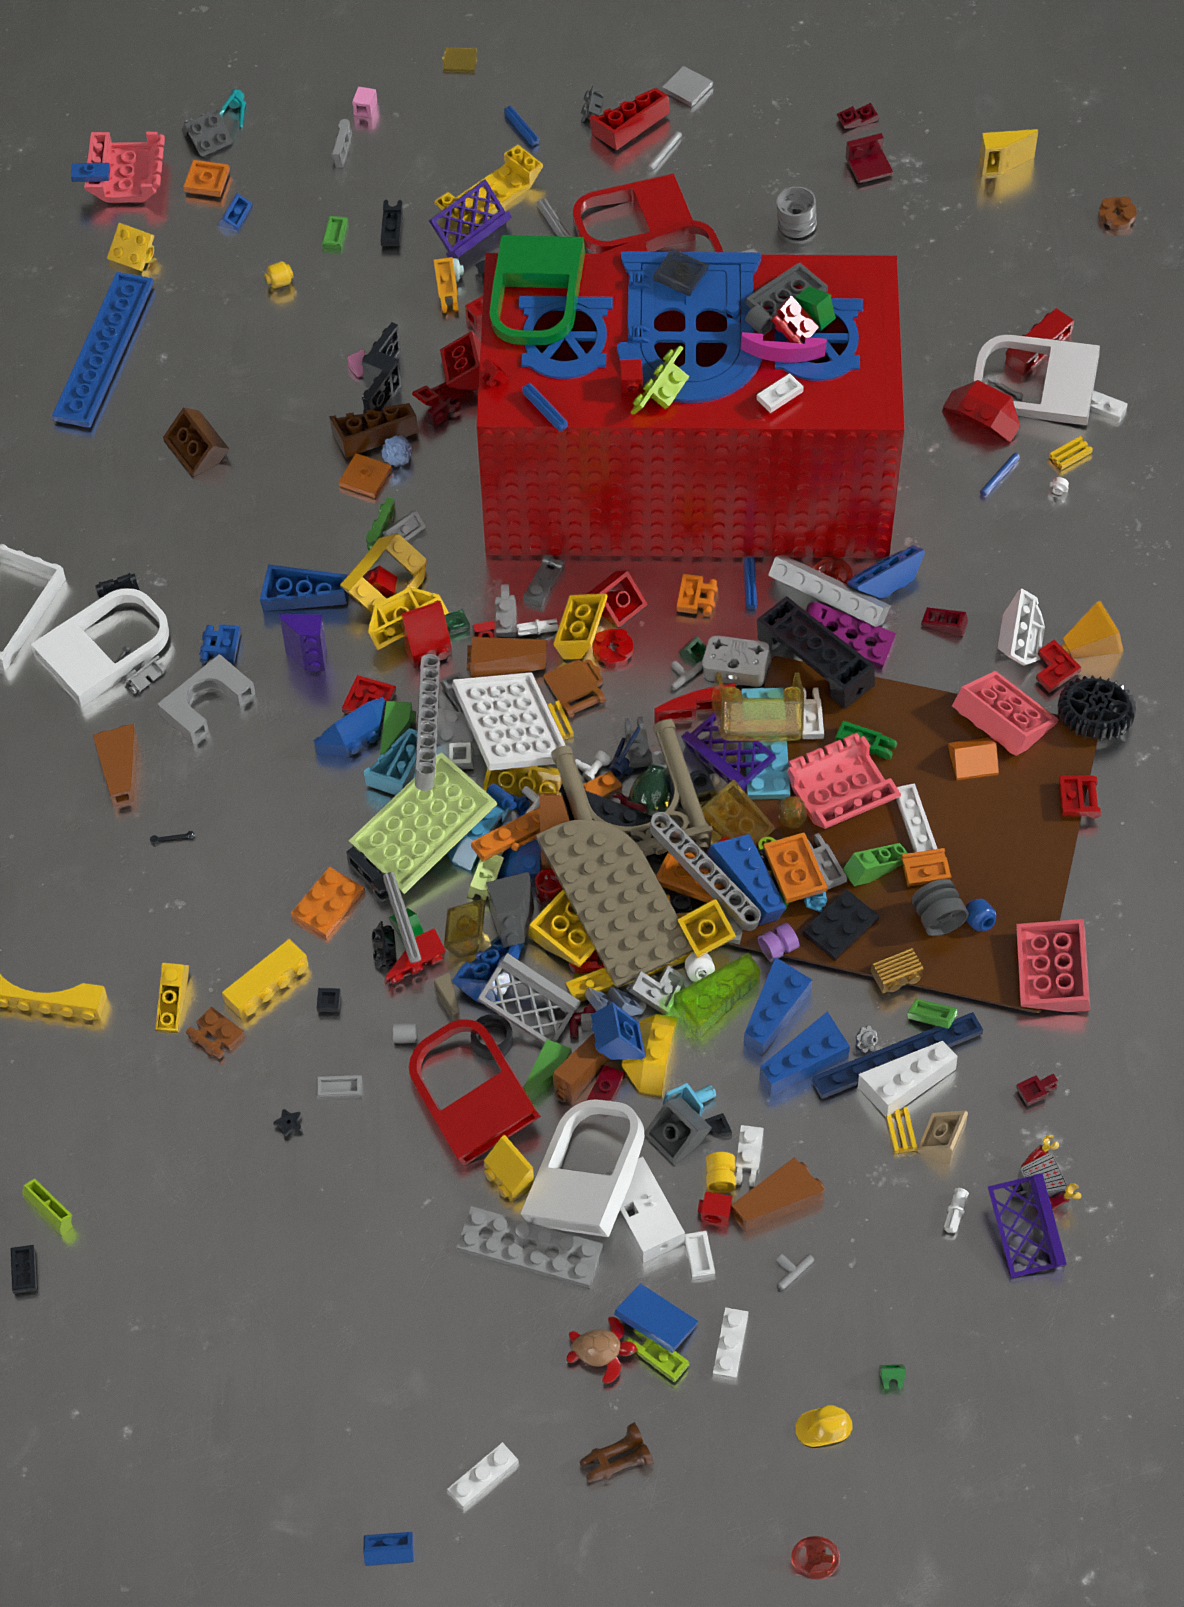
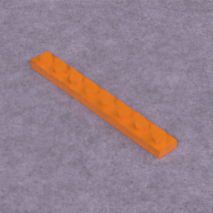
M611 771L583 784L586 791L604 798H608L614 795V793L621 791L623 787ZM540 807L472 841L471 848L484 862L511 848L513 843H519L540 833Z

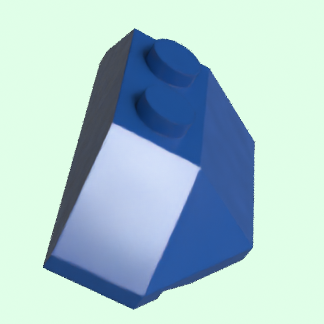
M912 545L906 550L892 554L854 575L847 584L875 597L886 598L897 589L906 587L908 583L915 579L925 551Z
M383 697L367 702L332 724L320 737L313 740L315 752L318 755L347 758L352 754L358 753L369 743L377 741L382 735L386 707Z

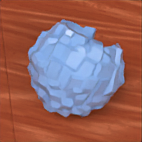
M402 435L386 439L385 444H383L382 458L385 462L395 467L403 466L411 458L412 444Z

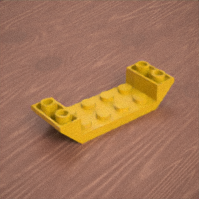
M518 144L504 153L505 164L481 180L486 179L502 207H505L528 191L543 168V164ZM481 181L457 197L447 192L435 200L434 204L443 210ZM484 187L479 189L478 197L486 199L487 192ZM466 198L465 207L472 209L473 199ZM478 200L476 210L484 212L485 202ZM489 203L488 213L495 214L498 211L494 204ZM453 208L451 217L459 219L460 209ZM464 210L463 220L470 222L472 212ZM476 213L475 223L480 224L483 222V215Z

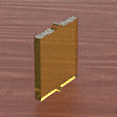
M445 47V55L442 58L444 62L443 71L475 72V65L478 62L476 58L477 48Z

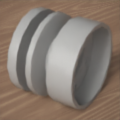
M800 186L789 187L783 190L776 200L779 230L784 235L793 238H800L811 234L817 225L815 195L811 190Z

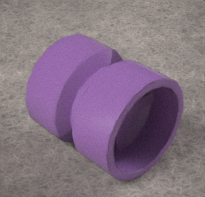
M788 923L776 927L774 933L769 931L758 937L759 946L770 962H773L775 957H782L783 952L790 953L799 948L798 938Z

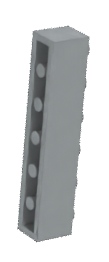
M784 554L775 557L768 576L875 627L884 623L891 605Z

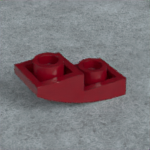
M871 103L856 110L852 106L837 113V117L844 129L864 126L879 120V116Z

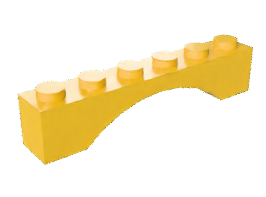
M0 974V1007L11 1006L24 1011L31 1009L38 1010L44 1014L51 1012L65 1017L78 1016L86 1020H101L107 999L104 986L81 983L73 988L59 992H33L11 984Z

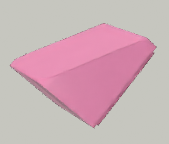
M363 349L347 357L348 367L358 379L363 376L361 362L364 355H367Z

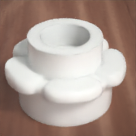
M1055 477L1053 482L1049 484L1052 492L1056 495L1068 492L1069 483L1064 478Z

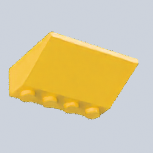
M564 890L529 925L527 935L545 950L578 967L595 951Z

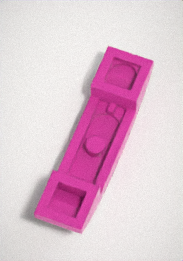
M742 332L741 350L755 357L775 362H805L825 356L827 339L806 337L805 344L763 341V334Z

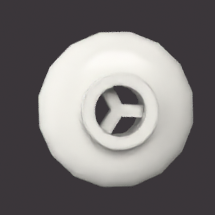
M693 952L685 961V970L691 981L703 984L710 981L714 976L715 966L709 954L706 953L697 958L695 952Z

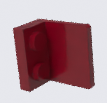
M882 133L848 141L846 144L845 158L858 183L893 175V170L883 152L884 137Z

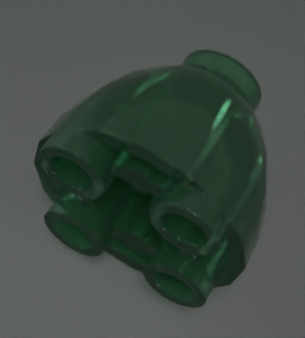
M650 764L648 769L634 781L629 792L628 801L643 803L650 810H658V806L669 808L671 788L665 775V768Z

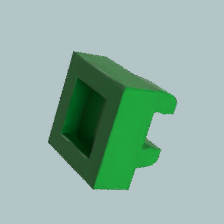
M903 1364L879 1365V1375L881 1376L884 1388L889 1389V1381L892 1379L897 1380L898 1389L903 1387L904 1378H906V1369Z

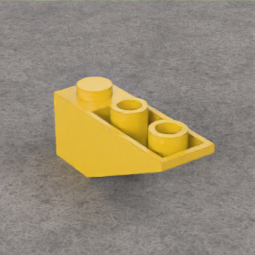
M162 963L155 1029L178 1031L187 990L189 965Z

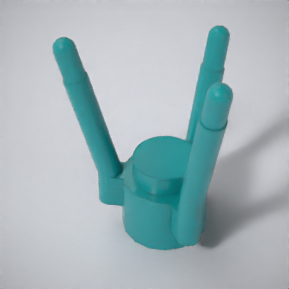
M234 89L231 91L219 114L222 116L228 106L233 109L240 107L239 127L242 128L246 106L244 101L245 95L241 90Z

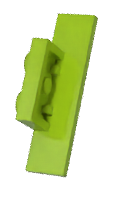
M679 346L674 351L670 349L663 358L665 360L664 364H660L655 369L653 380H648L643 387L644 393L639 394L633 401L635 406L630 412L634 415L641 410L650 397L664 409L671 405L689 378L685 372L674 364L683 347Z

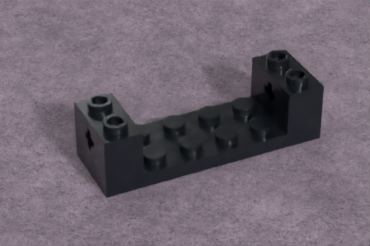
M789 597L783 598L757 619L758 640L766 642L772 651L782 644L830 682V698L842 708H848L875 686V665Z

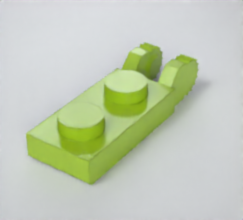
M633 1329L636 1336L645 1341V1343L641 1346L631 1337H627L624 1341L634 1343L637 1347V1355L675 1383L689 1366V1361L676 1351L673 1353L669 1352L641 1332Z

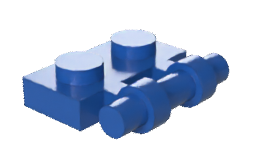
M220 624L219 630L214 631V626L207 625L202 635L203 645L199 650L200 662L207 663L208 657L213 656L214 659L220 654L228 662L235 664L241 633L240 626ZM215 640L216 646H211V642Z

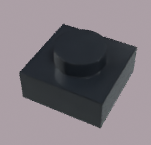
M318 988L317 1012H339L340 988Z

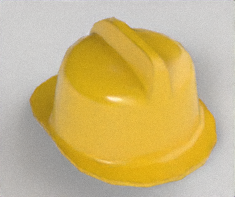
M826 1405L803 1413L797 1419L795 1425V1433L799 1441L810 1447H820L843 1441L852 1431V1420L849 1414L834 1405Z

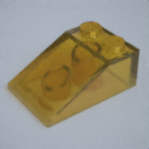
M734 779L726 783L701 806L706 823L712 826V829L722 838L725 837L728 840L750 834L755 846H757L760 839L768 836L775 829L774 825Z

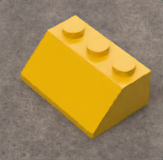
M607 594L569 596L553 644L563 659H582L592 646L608 597Z

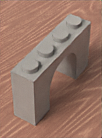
M220 654L214 659H210L203 668L194 672L188 680L179 684L168 696H164L157 704L160 716L192 744L209 732L206 719L190 706L191 701L196 695L207 690L221 691L239 706L255 695L253 682Z

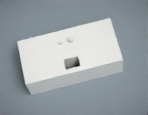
M644 1157L638 1158L631 1183L617 1216L642 1262L645 1263L685 1244V1232ZM614 1170L603 1175L611 1176Z

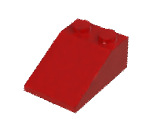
M441 601L401 613L405 650L413 668L421 665V658L426 654L436 655L439 660L452 656L451 640Z

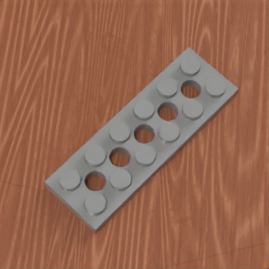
M471 1206L456 1248L457 1251L590 1289L603 1250V1244ZM484 1230H489L492 1232V1236L489 1239H482L479 1236L480 1233ZM507 1236L514 1239V1243L508 1246L501 1242ZM527 1243L536 1245V1249L532 1252L525 1251L523 1247ZM550 1249H555L559 1254L555 1258H549L546 1256V1252ZM576 1255L581 1261L573 1265L568 1262V1258Z

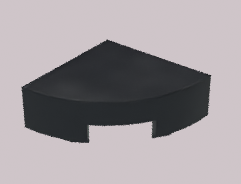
M724 1113L705 1119L712 1127L709 1131L711 1134L720 1137L732 1135V1130Z

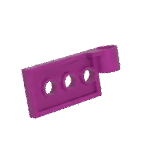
M817 602L808 604L806 612L825 627H835L837 630L833 632L835 635L860 653L875 667L883 668L894 641L895 632L879 626L875 627L854 616ZM851 633L855 635L856 638L849 639L847 638L846 634ZM865 641H872L875 646L869 647L865 644Z

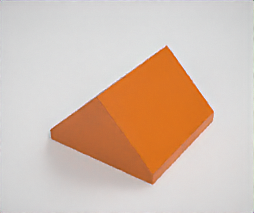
M990 737L948 743L956 780L999 774L997 747Z

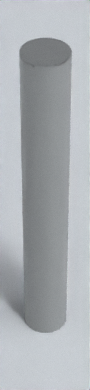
M679 131L672 135L648 164L647 169L650 172L656 168L680 139L682 134Z

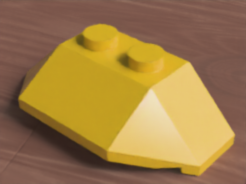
M409 587L374 605L368 634L376 649L384 648L404 637L401 613L441 601L444 615L448 614L449 612L440 595Z
M654 1014L638 1021L646 1057L643 1059H623L622 1068L639 1094L662 1098L678 1017Z

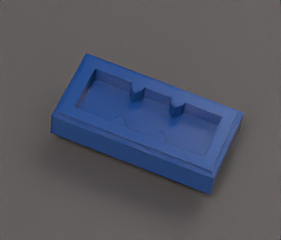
M72 163V182L109 181L110 163Z

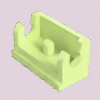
M495 855L484 862L480 859L466 897L473 898L475 894L482 896L481 901L486 900L488 896L486 882L496 880L504 859L503 857Z

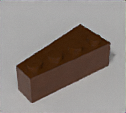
M410 403L384 407L381 411L370 409L366 410V413L354 415V412L346 413V417L336 418V415L329 416L332 434L345 458L385 444L386 439L396 435L407 437L419 432L417 416Z

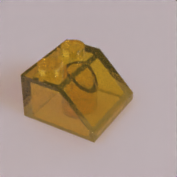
M484 899L447 909L444 948L458 958L474 955L478 952L483 935L486 902Z

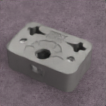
M712 636L708 641L702 661L705 679L751 687L762 686L765 683L767 670L771 662L769 645L762 641Z

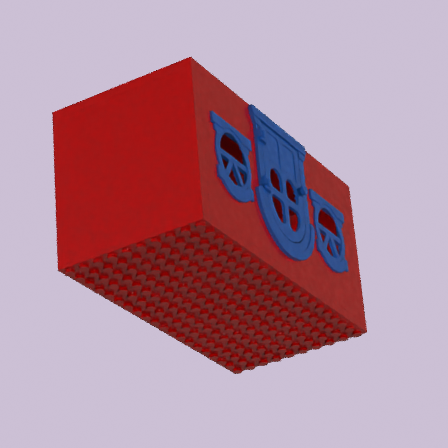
M760 252L585 253L575 321L569 334L560 341L548 345H519L503 341L492 329L490 305L498 253H485L477 407V440L485 554H549L554 556L632 555L656 557H776L784 554L788 557L886 558L890 556L905 431L897 255H767ZM799 262L828 286L827 293L831 294L836 319L821 331L817 328L810 337L827 339L825 356L805 362L787 363L761 359L741 350L742 332L759 334L745 322L746 315L751 310L746 304L747 297ZM794 286L796 289L803 288L802 286ZM505 287L500 321L506 327L514 330L543 331L551 329L564 317L568 288ZM779 296L778 298L785 300L788 297ZM763 307L766 310L773 309L772 307ZM776 328L763 335V341L787 342L786 336L782 332H778ZM679 346L683 347L674 364L685 372L689 378L671 405L664 409L650 397L641 410L634 415L630 412L635 406L633 401L639 394H643L645 390L643 389V392L622 393L620 360L642 359L644 387L648 380H653L655 377L653 374L655 369L660 364H664L665 360L663 358L670 349L674 351ZM487 358L498 364L510 377L505 384L498 380L494 387H490L486 384L490 377L486 381L480 377L482 372L486 370L482 363ZM790 373L804 387L803 392L770 413L757 400V394ZM528 383L532 384L567 421V428L563 431H558L523 394V386H526Z

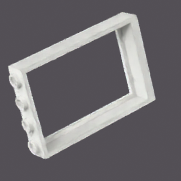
M0 544V563L49 581L3 652H0V670L6 671L66 578L60 565L56 563L51 564L39 557H32L23 551H16L4 544Z

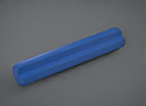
M512 106L505 108V116L531 146L538 144L539 137Z
M528 383L526 386H523V394L558 431H563L567 428V421L532 384Z
M745 557L746 608L748 610H755L757 608L755 558Z

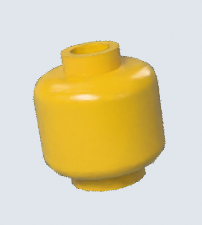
M283 261L268 265L267 273L264 274L267 285L271 284L274 289L290 285L291 279L294 278L290 265H286Z

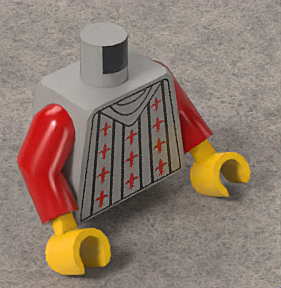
M1046 1135L1043 1138V1145H1039L1022 1163L1018 1179L1043 1173L1052 1209H1056L1069 1202L1070 1198L1079 1200L1081 1194L1079 1192L1073 1194V1191L1079 1188L1078 1185L1074 1183L1066 1184L1053 1153H1048L1049 1149L1056 1150L1059 1147V1142H1054L1050 1146L1049 1141L1054 1136ZM1030 1182L1020 1184L1015 1192L1021 1196L1026 1195L1028 1199L1032 1192ZM1016 1185L1010 1186V1189L1014 1190ZM1032 1196L1030 1201L1035 1204L1034 1197Z

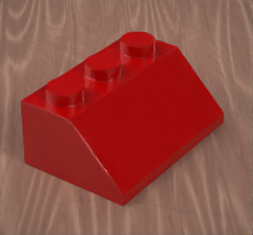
M473 331L468 332L440 349L445 379L449 388L477 390L479 388L481 341Z

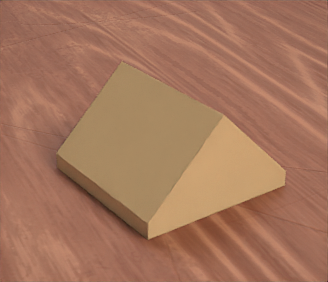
M962 1110L932 1113L917 1152L950 1165L965 1129L968 1112Z

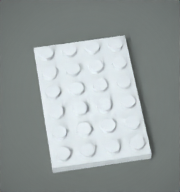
M532 672L453 680L452 687L489 771L555 764L551 752L558 747L566 745Z

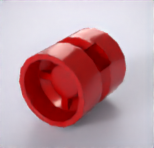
M544 869L537 874L535 878L536 899L541 906L546 908L563 888L553 869Z

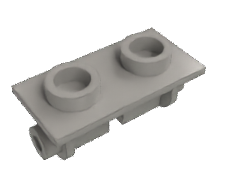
M156 656L154 659L150 657L142 663L143 667L140 670L136 671L134 669L126 676L127 680L124 686L126 687L130 684L129 688L132 693H140L150 684L146 677L148 676L152 681H155L164 674L166 667L163 663L159 664L157 662L159 656Z

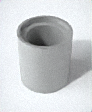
M393 1023L394 1043H416V1023Z

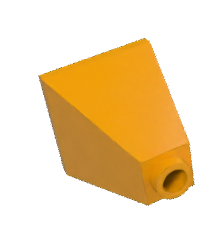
M1101 601L1096 602L1064 636V644L1061 645L1073 659L1123 652L1119 630Z

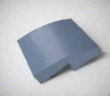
M612 986L607 994L591 988L586 990L585 997L596 1011L613 1002L630 1016L642 1014L643 1012L642 1007L629 992Z

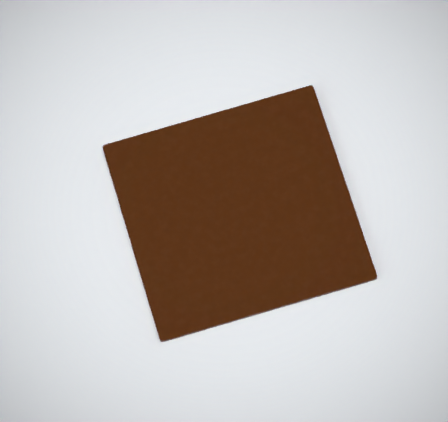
M774 656L764 688H784L788 761L803 756L805 762H807L805 754L822 748L824 754H826L824 746L835 742V737L842 721L882 733V735L896 740V748L890 749L893 752L891 759L880 758L876 754L869 753L871 759L885 780L891 778L896 787L915 783L937 849H945V856L947 857L951 874L950 880L956 887L959 898L963 901L965 907L972 900L984 899L995 909L996 921L994 926L986 931H976L965 921L964 924L950 933L940 936L928 935L921 922V917L917 914L911 902L915 892L926 884L908 887L903 868L904 865L870 883L854 886L847 877V882L830 888L825 892L827 902L822 907V912L843 892L848 890L879 915V920L836 961L802 935L803 930L821 914L806 907L804 898L789 902L786 910L777 921L758 925L752 931L743 929L740 945L729 942L725 944L762 952L758 937L769 931L774 933L776 927L788 923L798 938L799 948L790 953L783 952L782 957L873 977L871 973V964L873 962L912 947L923 966V975L917 983H908L907 985L1039 1013L1041 1009L1021 1007L1016 924L1060 921L1082 816H1062L1059 776L1091 775L1098 738H1094L1092 741V737L1087 736L1084 739L1083 734L1076 735L1075 730L1070 732L1069 726L1065 727L1064 721L1060 720V715L1053 714L1059 719L1058 723L1028 750L1017 756L1009 753L999 742L994 741L997 747L998 775L956 780L948 743L990 737V735L977 728L972 721L960 715L952 707L958 695L957 693L875 677V686L848 708L844 709L830 698V682L805 662ZM800 688H805L806 699H813V688H818L822 706L824 739H802ZM741 768L740 774L746 777V768ZM791 782L790 799L747 800V790L741 795L735 791L722 834V838L725 837L728 840L750 834L758 850V843L763 837H772L775 840H779L804 832L813 849L818 847L814 841V835L819 833L824 842L829 845L842 869L853 853L900 843L907 853H915L896 799L824 829L813 824L795 795ZM1082 785L1083 799L1085 803L1088 787ZM764 862L767 870H772L770 864ZM772 872L770 876L777 890L781 892L776 881V878L774 876V873ZM747 915L746 920L751 922L754 921V918L751 915Z

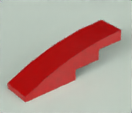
M735 683L713 686L674 698L654 708V722L658 723L666 719H671L674 722L696 720V712L716 711V704L736 702Z

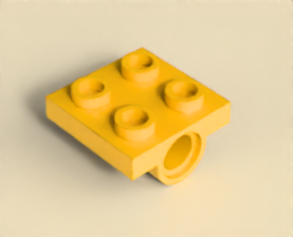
M118 223L107 259L143 272L145 263L150 262L154 254L152 242L155 235Z

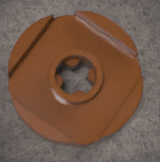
M1126 196L1103 199L1098 212L1099 221L1103 225H1109L1110 229L1113 230L1129 228L1131 223L1135 222L1137 215L1135 205Z

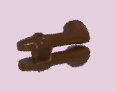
M634 1422L627 1426L626 1436L623 1439L604 1448L593 1449L579 1463L582 1469L600 1463V1467L586 1475L587 1481L591 1483L603 1479L607 1480L616 1472L635 1465L650 1466L654 1464V1461ZM637 1448L634 1452L618 1460L608 1462V1459L618 1454Z

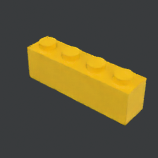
M288 939L222 992L224 1003L241 1020L245 1016L251 1015L260 1004L269 1001L276 991L280 988H285L291 979L296 975H301L308 967L307 955Z

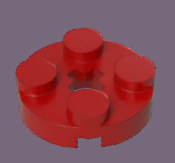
M608 629L598 632L592 644L593 656L596 661L604 663V666L620 667L626 664L633 655V640L625 629ZM612 645L617 646L615 651L608 647Z

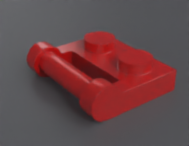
M1059 776L1062 816H1089L1090 818H1099L1101 816V808L1098 807L1096 786L1098 785V780L1096 776ZM1082 785L1088 787L1089 806H1084Z

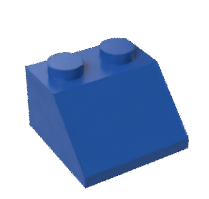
M612 1002L591 1015L592 1030L596 1039L595 1047L600 1054H604L609 1059H643L646 1057L639 1022Z

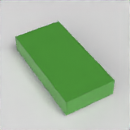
M329 216L322 248L341 250L348 218Z
M916 998L907 1012L908 1019L949 1029L958 1013L957 1008Z

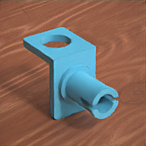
M686 1083L667 1092L663 1105L670 1098L682 1097L701 1116L704 1108L702 1103L716 1098V1092L714 1088L710 1090L713 1087L712 1085H707L694 1092L689 1084Z

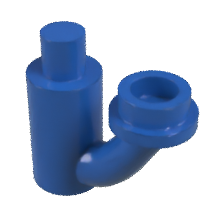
M496 784L490 785L486 791L504 809H516L517 811L524 812L530 806L527 797H517L506 792Z

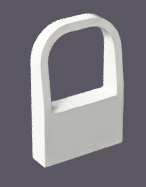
M1000 335L990 339L983 345L977 357L974 381L979 380L982 382L986 359L997 349L1013 348L1050 355L1041 404L1013 401L1017 416L1087 425L1100 354L1099 345L1017 335Z
M125 588L112 591L33 642L31 647L38 661L72 698L83 707L124 680L131 671L139 669L148 658H153L157 655L168 640L169 627L166 615L147 594L136 589ZM123 603H137L143 606L157 620L160 625L159 631L152 640L119 662L113 663L84 631L114 607Z
M587 1100L568 1110L561 1118L523 1206L521 1211L523 1218L529 1223L550 1229L609 1237L631 1183L644 1141V1127L635 1111L624 1103L605 1100ZM603 1114L624 1117L630 1120L628 1137L611 1176L561 1169L572 1133L583 1119L591 1115Z

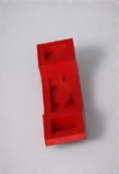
M444 382L431 389L428 386H423L413 391L412 395L426 406L433 407L441 400L445 402L451 396L454 397V400L459 398L468 389L449 388L447 383Z

